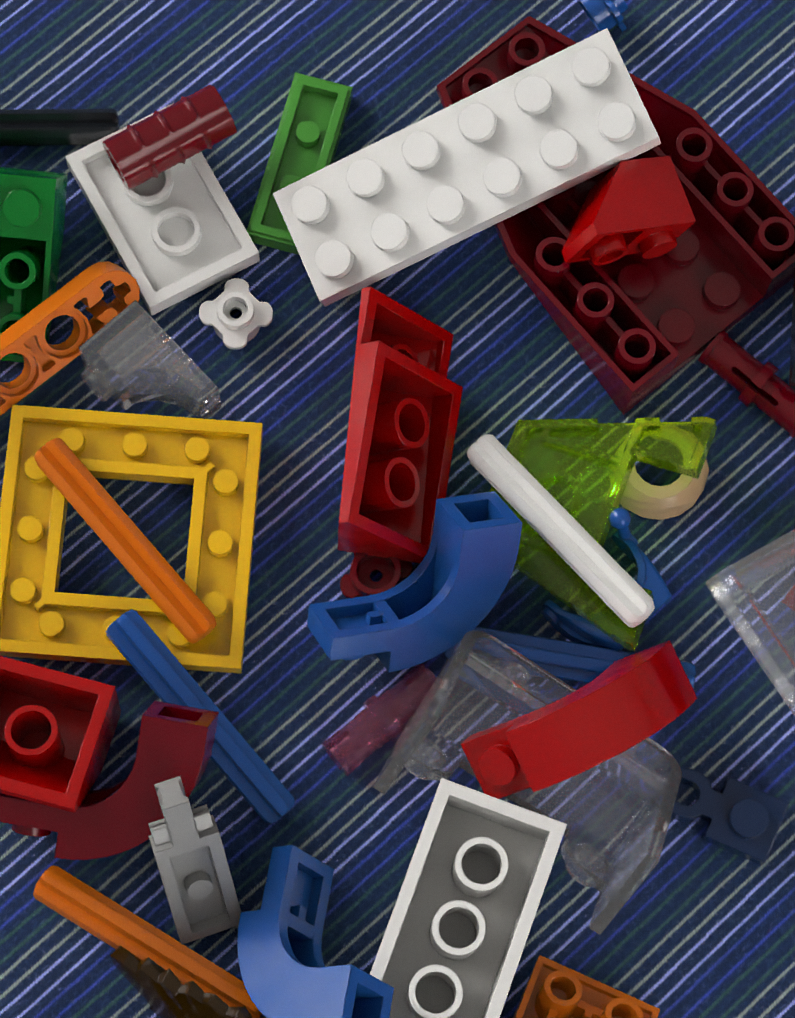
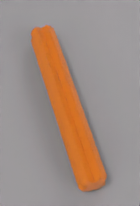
M54 438L42 446L34 455L37 466L187 641L195 644L209 635L217 625L215 616L67 444L60 438Z
M52 865L38 879L33 891V896L37 901L114 949L122 946L139 961L150 958L163 969H170L183 984L194 981L205 993L215 994L229 1007L245 1006L253 1018L262 1017L263 1014L252 1002L242 980L184 944L181 945V942L62 868Z

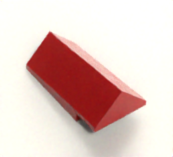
M371 286L361 289L338 525V550L352 553H367L371 556L383 558L395 557L402 561L421 563L432 540L436 499L446 498L463 391L462 386L447 379L454 334Z

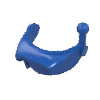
M624 508L614 509L609 516L610 524L613 528L617 529L612 535V539L636 564L638 568L636 582L651 596L654 602L655 609L643 623L635 628H631L613 611L594 616H581L563 610L549 599L543 604L544 609L541 611L544 618L567 639L576 643L609 648L620 652L625 647L626 642L664 604L667 605L672 598L666 583L656 567L637 546L638 541L629 529L631 515Z

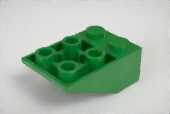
M0 167V334L56 292L64 237L68 174ZM52 320L45 330L47 343H49ZM18 353L8 354L1 359L2 361L24 363L23 356Z

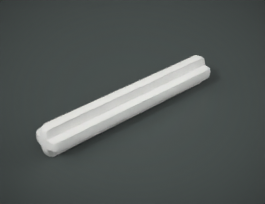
M485 434L470 446L467 451L470 464L628 627H637L652 614L655 606L651 596L493 435Z

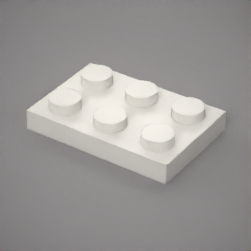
M170 104V105H168V106H166V107H164V108H162V109H160V110H158V111H161V110H163V109H165V108L171 106L172 104ZM152 113V114H150V115H148V116H146V117H144V118H142V119H140V120H138V121H136V122L130 124V126H133V125L137 124L138 122H140V121H142V120H144V119H146V118L152 116L154 113ZM126 126L65 156L72 175L124 268L136 279L140 288V296L151 316L259 262L260 258L259 251L202 152L186 159L185 164L179 163L160 173L158 178L153 177L128 190L116 173L102 144L104 140L127 129Z

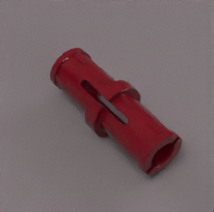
M724 330L721 331L707 346L698 361L707 365L741 394L738 399L748 407L753 403L794 438L795 390L776 375L779 369L771 362L763 365L731 339L728 333Z

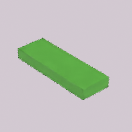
M295 72L247 228L253 243L299 255L273 193L333 164L353 97V87Z

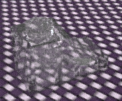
M136 300L78 348L85 368L80 373V376L86 385L103 402L112 397L124 411L134 403L161 401L179 406L197 418L209 419L221 408L219 388Z

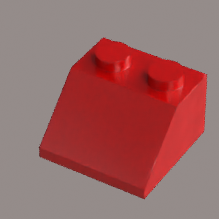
M0 656V793L76 813L102 771L121 715L116 687Z

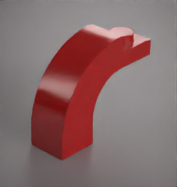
M668 640L614 661L594 680L547 706L470 735L461 743V747L484 794L500 799L531 788L534 793L589 770L637 745L684 713L694 703L697 696L671 641Z

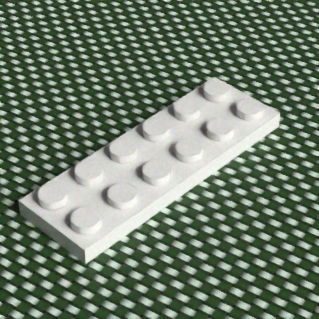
M608 28L274 192L273 196L318 299L326 307L613 168L623 160H629L660 145L661 141Z

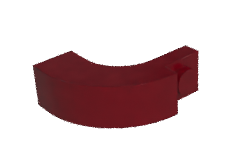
M154 701L142 715L135 763L130 775L124 780L108 788L89 791L76 813L0 793V822L12 824L14 832L26 836L41 837L50 835L51 831L58 832L54 858L89 860L122 853L148 840V836L151 835L148 823L164 818L154 784L180 776L186 797L188 796L189 798L200 781L210 759L219 712Z

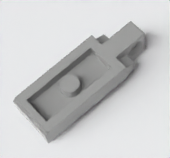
M180 776L154 784L164 818L148 823L151 835L148 837L181 945L239 926L240 905L214 816L210 815L207 804L191 809Z

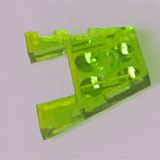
M660 417L636 418L635 423H599L598 418L518 420L507 450L603 547L611 527L609 516L619 506L635 462L640 461L698 479L717 426L716 419L710 417H691V422H660ZM491 486L489 492L495 491L523 522L520 545L514 567L624 648L635 651L646 619L635 628L628 627ZM643 588L654 600L652 591Z

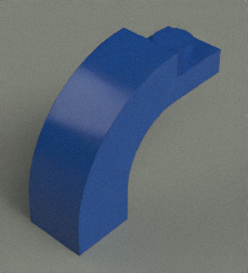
M495 491L436 499L432 540L425 557L412 574L384 592L309 604L307 627L330 661L339 659L356 660L365 655L376 654L389 673L428 661L450 649L479 625L497 603L508 584L517 560L523 522Z
M294 845L273 847L261 909L240 913L237 939L238 962L244 986L252 1002L266 1018H389L394 993L392 986L352 964L325 967L321 948L322 933L334 869Z

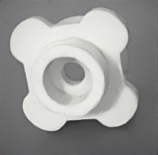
M233 278L225 283L224 291L216 299L205 301L201 304L199 317L204 325L213 326L215 333L223 340L227 348L238 350L245 347L247 342L257 335L260 327H266L271 323L273 310L269 303L259 302L249 292V284L245 280ZM234 309H239L242 315L235 319L230 316V312Z

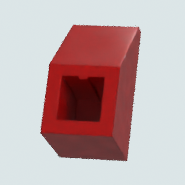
M671 156L623 160L589 191L561 251L565 263L592 260L594 265L600 266L619 260L625 255L641 253L644 259H651L664 255L677 246L676 239L697 221Z

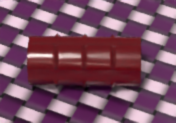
M208 85L187 97L181 96L180 101L161 111H154L152 116L133 126L127 125V129L104 140L102 144L120 180L130 190L153 177L158 178L160 173L179 163L185 164L186 159L205 149H212L214 144L237 133V130L222 97L214 86Z

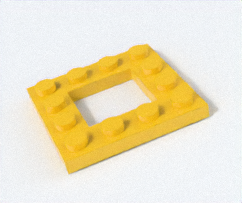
M12 404L0 502V656L132 666L106 635L109 625L122 614L132 609L138 612L186 670L242 674L263 423ZM54 438L62 439L95 478L193 485L184 581L215 616L217 625L209 635L195 644L188 642L152 599L58 592L68 501L37 466L35 461V453L48 441Z

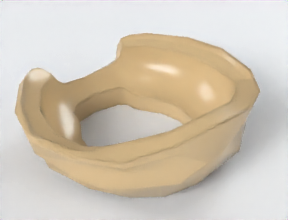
M654 425L637 430L625 441L612 459L608 474L611 491L623 508L643 518L664 520L679 516L693 507L704 490L709 467L705 452L694 435L676 427ZM649 438L657 442L670 444L682 455L684 461L682 474L676 481L668 485L657 486L649 484L637 473L634 460L630 457L635 447Z

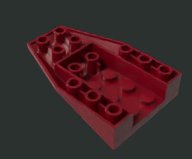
M528 16L437 85L436 91L443 108L479 92L577 42L535 18ZM631 73L629 75L658 133L661 144L629 160L671 156L697 221L676 239L677 246L670 252L651 259H644L641 253L625 255L619 260L600 266L594 265L592 260L565 263L561 251L589 191L613 168L494 225L510 262L623 415L705 350L721 331L727 332L793 279L795 268V217L694 109Z

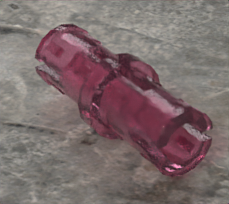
M418 664L402 680L384 692L380 697L377 698L372 695L363 702L365 709L345 727L321 743V745L336 766L346 776H349L365 759L391 740L396 743L405 735L403 729L424 710L431 707L440 698H443L446 695V691L435 675L428 668L426 669L424 664Z

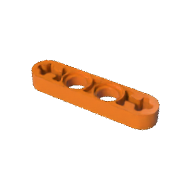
M109 261L97 262L86 268L0 334V360L12 353L21 354L24 358L22 373L10 382H0V416L8 411L12 404L15 405L121 324L136 310L140 300V288L132 275L118 264ZM110 281L115 285L113 293L116 298L107 304L102 300L104 294L100 287L105 282ZM81 301L87 306L85 309L93 315L89 321L82 312L74 307L77 302ZM60 315L71 316L73 330L68 339L60 344L52 345L47 343L45 330L50 321Z

